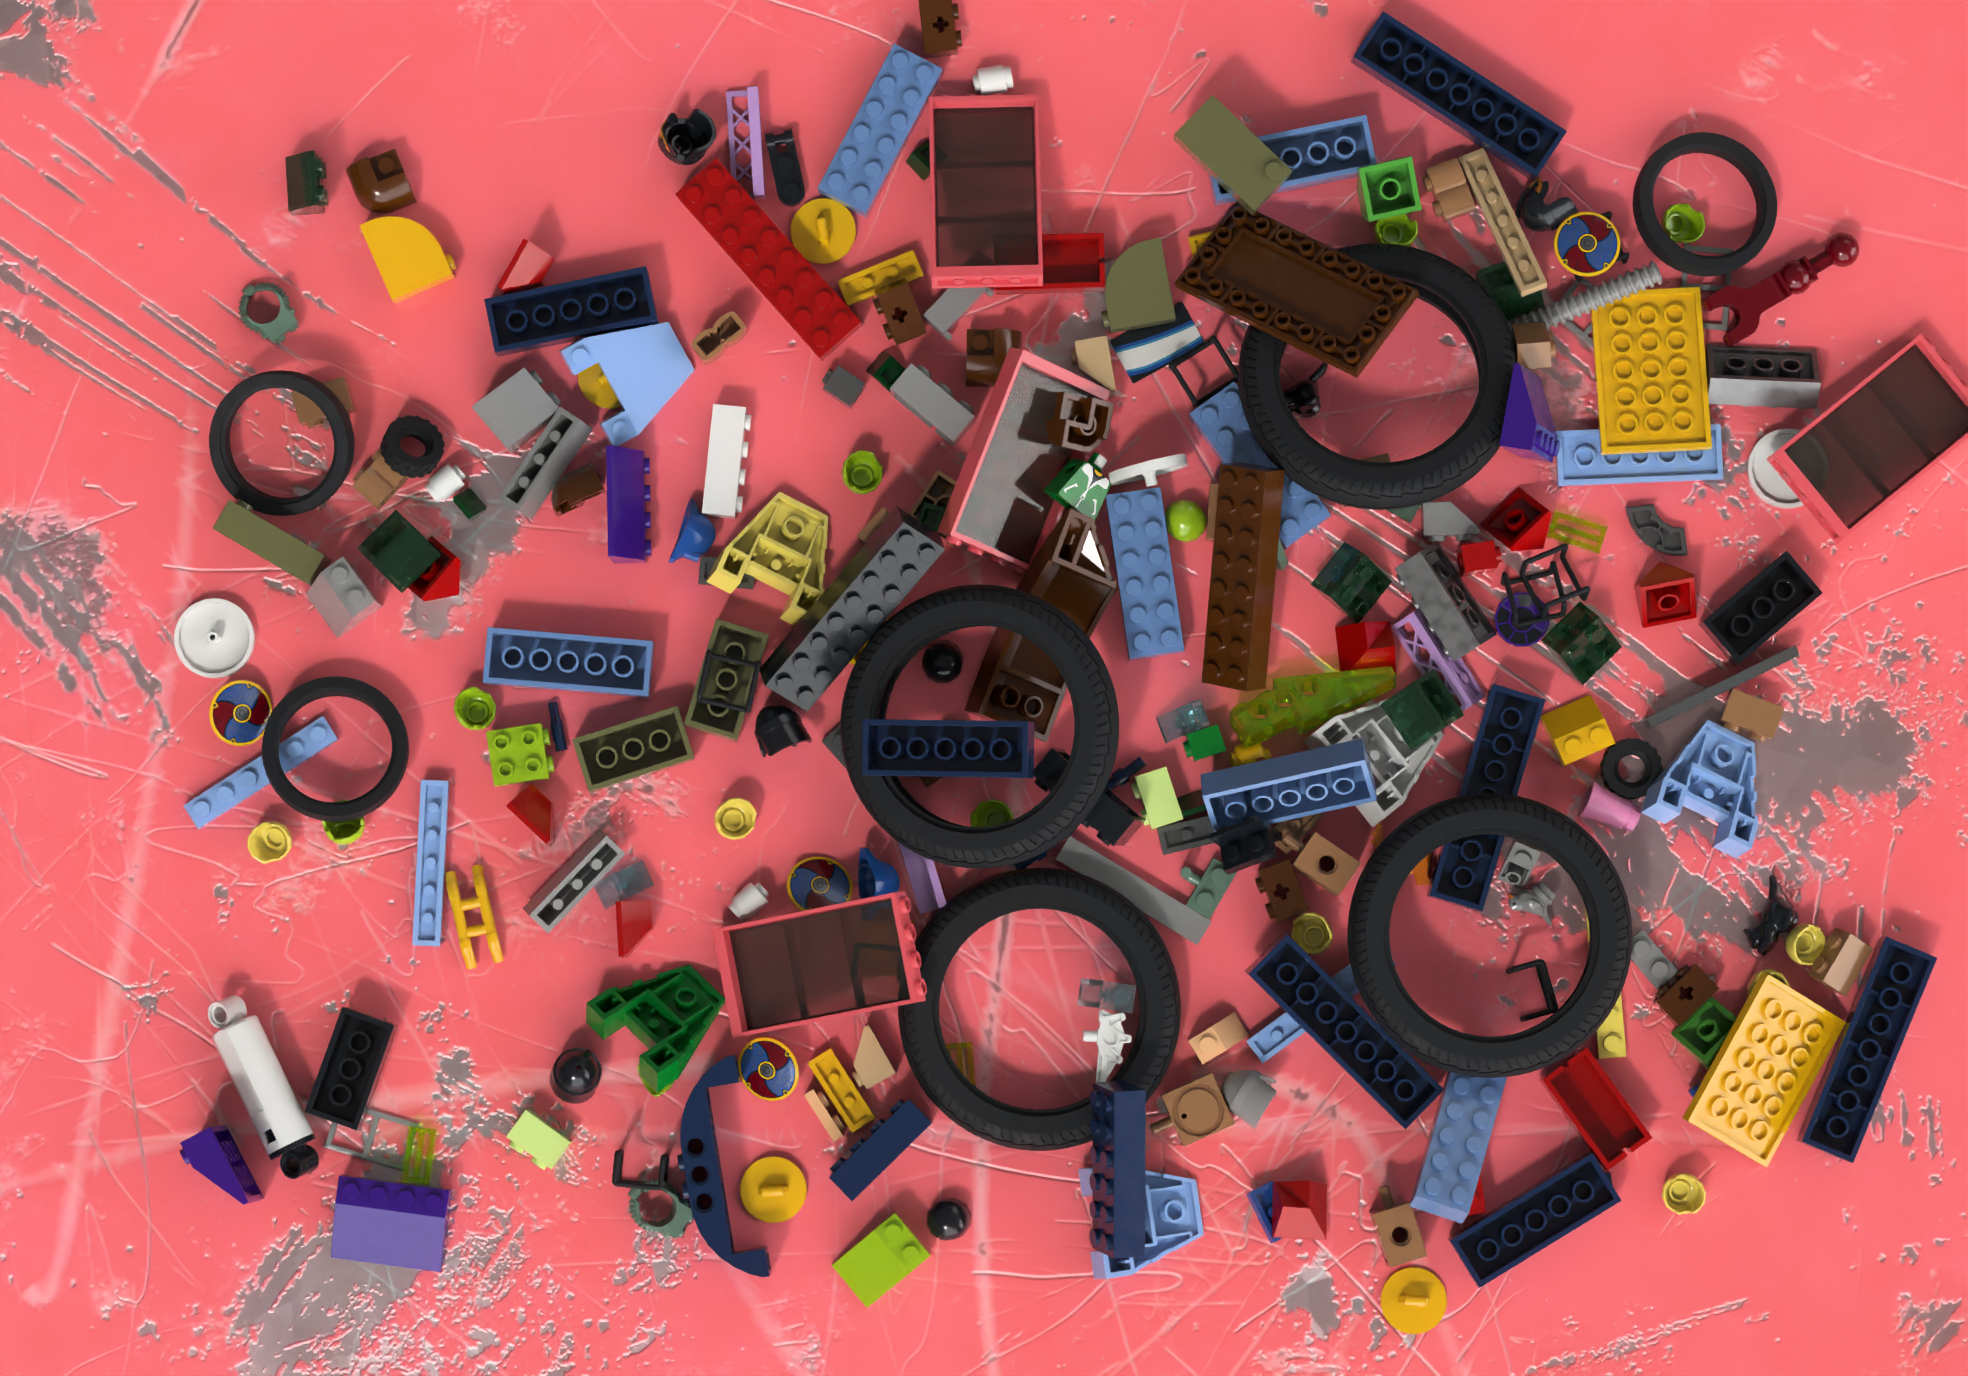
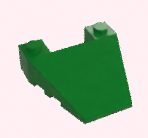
M688 964L659 973L653 979L646 981L639 979L632 981V985L620 989L615 986L605 990L586 1003V1023L603 1040L626 1026L649 1049L640 1055L639 1076L657 1093L679 1078L724 1005L725 998Z

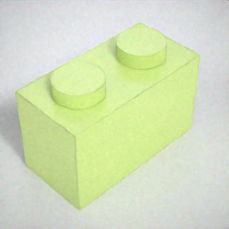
M1167 767L1134 777L1135 783L1131 784L1135 799H1141L1144 809L1139 811L1141 817L1145 820L1144 826L1150 825L1151 830L1183 820Z
M528 1109L523 1112L506 1136L511 1140L509 1145L521 1154L524 1150L533 1156L531 1161L543 1170L546 1167L553 1169L573 1142Z

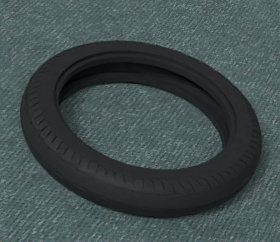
M1382 243L1360 244L1336 249L1417 289L1419 293L1418 299L1439 309L1460 329L1472 349L1479 377V392L1470 414L1461 427L1444 443L1429 452L1411 459L1380 463L1355 460L1340 455L1312 438L1294 418L1286 403L1281 388L1279 368L1288 343L1249 324L1241 346L1238 365L1239 394L1245 418L1254 438L1270 461L1278 469L1285 470L1284 475L1297 485L1321 498L1349 507L1372 510L1400 509L1430 502L1456 490L1473 478L1490 461L1500 447L1514 363H1518L1517 346L1512 330L1504 313L1489 292L1466 271L1440 256L1409 246Z
M981 584L957 586L934 592L909 604L883 624L866 644L851 671L843 697L840 720L841 745L849 778L860 801L880 827L897 842L925 858L946 865L978 869L1003 867L1023 862L1051 849L1069 836L1092 811L1107 785L1116 758L1119 739L1118 704L1110 674L1097 648L1086 633L1061 610L1039 597L1009 587ZM977 626L1004 628L1023 636L1038 646L1052 660L1061 673L1070 693L1075 719L1071 754L1062 776L1051 792L1038 805L1020 817L1006 823L987 827L962 826L934 815L908 793L898 776L862 775L863 719H886L887 706L895 682L908 662L922 648L945 634Z
M1478 793L1450 798L1417 812L1396 827L1376 848L1358 879L1351 900L1347 927L1348 953L1357 988L1370 1013L1383 1030L1402 1048L1432 1066L1460 1075L1481 1078L1511 1077L1542 1069L1563 1059L1585 1043L1606 1020L1621 994L1630 966L1633 941L1631 912L1624 886L1613 863L1596 840L1571 818L1548 805L1528 798L1500 793ZM1475 835H1500L1527 842L1551 856L1569 874L1577 886L1583 899L1589 922L1590 940L1586 965L1570 997L1555 1013L1538 1025L1505 1036L1486 1037L1466 1034L1451 1029L1429 1016L1416 1004L1402 985L1396 972L1390 949L1389 930L1392 909L1397 894L1410 872L1435 849L1451 841Z
M1054 868L1017 869L990 876L962 890L951 898L944 907H941L923 928L915 941V947L921 956L922 965L920 973L927 986L926 1001L898 1006L900 1035L907 1060L920 1086L931 1101L957 1125L986 1141L1009 1148L1029 1151L1059 1150L1093 1141V1135L1090 1131V1120L1093 1118L1090 1096L1077 1103L1055 1109L1034 1110L1014 1107L999 1102L976 1088L961 1073L946 1048L939 1020L940 992L946 971L959 948L973 933L990 921L1003 915L1026 909H1051L1067 912L1092 923L1102 930L1121 950L1133 972L1137 984L1140 1008L1139 1024L1132 1049L1120 1070L1109 1082L1126 1081L1145 1089L1146 1102L1162 1081L1176 1048L1181 1019L1179 984L1172 959L1161 936L1141 910L1121 893L1096 879L1072 871ZM905 969L903 981L900 984L899 999L910 997Z

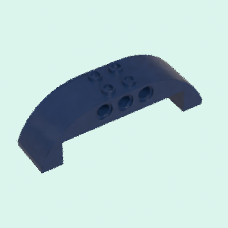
M731 1055L717 1062L701 1077L686 1102L681 1119L680 1140L682 1154L677 1155L679 1170L685 1171L686 1181L682 1182L684 1199L689 1198L693 1218L700 1234L721 1259L748 1274L769 1277L772 1271L768 1246L736 1252L734 1250L709 1095V1087L741 1082L737 1055ZM693 1138L702 1141L703 1150L701 1153H694L690 1149V1142ZM697 1166L706 1168L708 1176L705 1181H700L695 1177L694 1170ZM701 1194H708L712 1198L710 1208H703L699 1204L698 1200Z

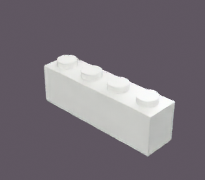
M713 404L702 514L704 516L736 519L737 512L742 513L743 496L738 495L739 485H745L746 469H741L742 458L748 457L749 442H745L744 437L745 431H750L752 415L747 414L746 407Z

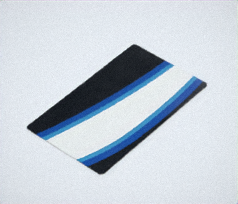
M1182 302L1174 305L1175 322L1129 330L1110 341L1132 383L1140 381L1167 366L1170 361H1176L1205 343Z

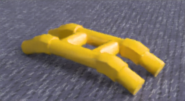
M482 865L472 867L477 896L461 900L456 872L449 871L445 873L449 901L466 969L477 967L470 938L486 934L493 962L499 963L504 960ZM480 907L483 923L467 927L464 911Z

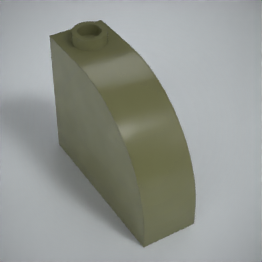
M1161 238L1142 241L1131 246L1117 258L1111 267L1104 292L1106 311H1101L1104 328L1109 327L1110 334L1175 322L1176 317Z

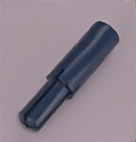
M550 702L548 707L555 751L568 750L558 704L553 702L557 720L556 724L552 702Z

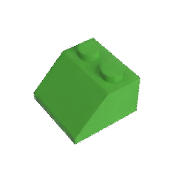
M1412 156L1358 168L1357 194L1362 218L1368 222L1422 210Z
M1711 996L1682 1025L1678 1026L1671 1035L1704 1068L1709 1070L1737 1017Z

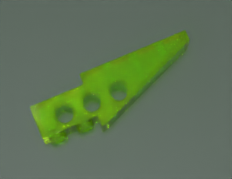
M1390 666L1274 678L1272 691H1264L1256 699L1248 703H1239L1230 711V725L1245 748L1261 743L1293 726L1300 735L1329 721L1334 716L1343 714L1396 688V673ZM1312 691L1314 692V694L1306 695L1304 694V692ZM1288 703L1290 706L1282 707L1279 704ZM1261 714L1265 715L1266 717L1263 719H1258L1255 716Z

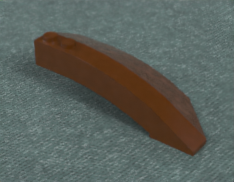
M1068 508L1032 560L1016 589L1032 594L1052 604L1070 617L1090 638L1102 614L1119 588L1116 580H1113L1108 567L1110 563L1103 544H1100L1094 519ZM997 627L981 663L964 711L987 721L1035 722L1034 738L1047 742L1067 685L1058 668L1038 646L1015 632Z

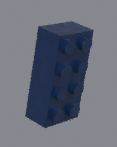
M901 1098L889 1110L893 1115L886 1122L881 1118L870 1129L873 1134L866 1141L861 1137L849 1149L853 1154L847 1160L841 1157L830 1168L833 1174L829 1178L851 1201L932 1124V1121L910 1098L906 1102Z

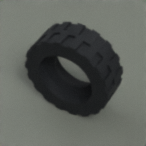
M405 415V417H399L389 425L380 444V448H382L381 455L385 459L384 462L394 472L396 471L404 477L421 478L426 474L432 473L444 453L445 442L442 439L443 436L437 430L438 428L431 424L429 420L422 419L420 416ZM405 436L418 439L425 445L424 455L421 457L408 455L400 448V440Z
M1627 738L1611 745L1604 753L1600 763V775L1603 778L1604 785L1614 794L1626 799L1641 798L1646 796L1648 788L1662 773V759L1658 755L1656 748L1652 747L1647 741H1642L1638 738ZM1634 755L1643 761L1645 773L1639 781L1631 783L1620 777L1618 764L1625 756Z

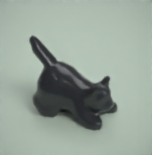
M1323 362L1307 379L1282 391L1291 412L1295 411L1302 417H1312L1319 412L1321 404L1319 402L1317 380L1325 374L1328 363Z
M1774 875L1769 877L1768 903L1765 906L1759 926L1743 930L1747 936L1750 948L1757 949V952L1762 956H1766L1774 948L1778 941L1779 933L1790 932L1798 923L1797 912L1777 897L1778 883Z

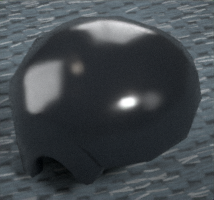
M936 640L927 646L924 651L922 669L932 681L936 683H949L961 673L964 660L963 653L957 644L949 640Z
M956 1198L942 1199L934 1203L927 1212L926 1224L930 1233L936 1238L945 1241L954 1240L962 1237L970 1227L971 1213L967 1205Z

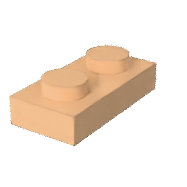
M813 1089L804 1095L833 1142L844 1136L841 1130L845 1127L837 1114L834 1116L830 1115L826 1108L830 1103L823 1092L816 1093Z

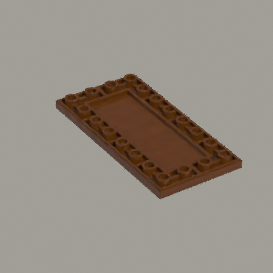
M1237 201L1175 281L1176 288L1356 378L1359 377L1419 296L1417 289L1258 211L1251 215Z

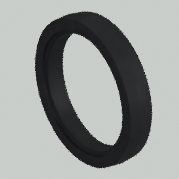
M1690 133L1677 137L1661 146L1644 164L1637 177L1633 191L1634 219L1647 247L1668 266L1694 276H1719L1730 273L1749 263L1767 243L1774 229L1777 217L1776 191L1764 164L1743 144L1716 133ZM1705 153L1720 157L1735 166L1748 181L1756 202V221L1747 242L1736 251L1725 255L1703 256L1689 252L1672 241L1660 226L1653 205L1654 185L1664 165L1682 155Z
M284 370L267 371L243 380L220 402L210 426V456L221 483L234 498L244 501L252 506L253 510L264 514L276 516L296 515L322 505L341 487L350 471L354 457V432L345 407L327 386L317 379L299 372ZM270 388H284L296 391L312 400L322 410L330 424L334 439L332 464L323 481L308 494L292 498L268 495L253 487L239 472L233 460L230 448V430L233 419L241 405L258 391Z
M348 677L318 678L293 689L274 708L266 724L262 740L263 766L275 792L297 812L316 820L329 822L354 820L382 806L398 788L404 776L409 756L407 730L401 715L393 703L375 687ZM330 696L353 698L371 707L385 722L392 739V755L382 779L369 792L356 799L344 802H324L303 794L288 780L279 759L281 735L291 717L306 704Z

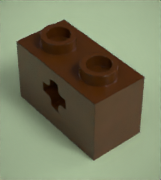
M919 0L925 58L958 55L957 47L962 46L961 30L955 31L954 20H959L958 4H952V0ZM943 21V25L946 27L944 32L939 33L938 28L935 27H937L938 22Z
M905 278L874 290L877 298L872 301L878 315L884 314L887 323L882 326L888 340L893 338L896 345H899L927 333ZM899 307L902 311V317L898 319L894 315V308Z
M1289 859L1257 872L1259 877L1255 878V882L1260 894L1265 893L1269 903L1265 904L1270 919L1275 918L1277 923L1310 911ZM1280 884L1281 888L1286 887L1288 889V892L1284 894L1285 900H1281L1280 896H1274L1273 892L1277 890L1276 885Z
M1687 964L1675 974L1678 979L1671 986L1666 983L1655 993L1658 998L1653 1003L1675 1026L1682 1025L1719 989L1697 964H1693L1691 967ZM1680 987H1681L1682 989H1683V988H1689V989H1690V990L1688 991V993H1687L1688 996H1689V999H1687V998H1682V999H1680V998H1679V996H1680V994H1681V992H1680V990H1679Z

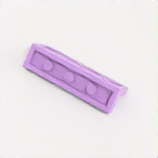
M758 86L747 87V90L726 91L731 175L737 182L744 175L753 182V193H748L752 199H765ZM732 98H748V108L742 115L732 108ZM733 114H734L736 117H738V120H737L734 124H733ZM747 114H749V122L744 119ZM741 121L749 127L750 135L743 143L734 136V129ZM735 141L740 145V146L737 148L736 151H735ZM749 141L751 150L746 146ZM743 148L751 154V163L745 169L736 163L735 157ZM751 167H752V176L747 173V172L751 169ZM736 168L742 172L738 177L736 174Z
M1417 609L1392 625L1391 628L1449 719H1452L1485 698L1486 695L1463 659L1459 658L1453 661L1451 657L1445 654L1439 637L1431 632L1427 626L1426 617L1422 611ZM1408 622L1415 630L1414 638L1407 636L1402 628L1404 624ZM1420 647L1427 649L1429 652V661L1423 660L1419 655ZM1434 670L1443 674L1445 677L1444 685L1437 683L1434 678ZM1449 693L1456 695L1462 706L1454 709L1449 702Z
M899 843L919 913L924 914L944 907L946 900L934 861L911 851Z

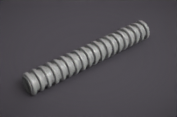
M1650 261L1648 266L1643 264L1641 269L1636 267L1631 273L1626 271L1624 276L1619 274L1617 279L1612 277L1607 283L1602 281L1600 286L1595 284L1592 289L1588 287L1583 293L1578 291L1576 296L1571 294L1568 299L1564 297L1559 303L1556 300L1554 305L1550 306L1547 304L1544 309L1539 307L1537 312L1534 313L1532 310L1530 315L1526 316V314H1523L1522 318L1518 319L1515 317L1513 322L1508 320V323L1512 330V324L1545 322L1548 331L1551 326L1558 327V323L1565 324L1568 319L1573 321L1575 316H1578V318L1582 317V313L1589 314L1592 309L1597 311L1599 306L1604 308L1606 303L1614 304V300L1618 299V301H1621L1623 296L1628 298L1633 292L1638 294L1640 289L1645 291L1648 286L1652 288L1657 282L1660 285L1663 279L1656 262Z

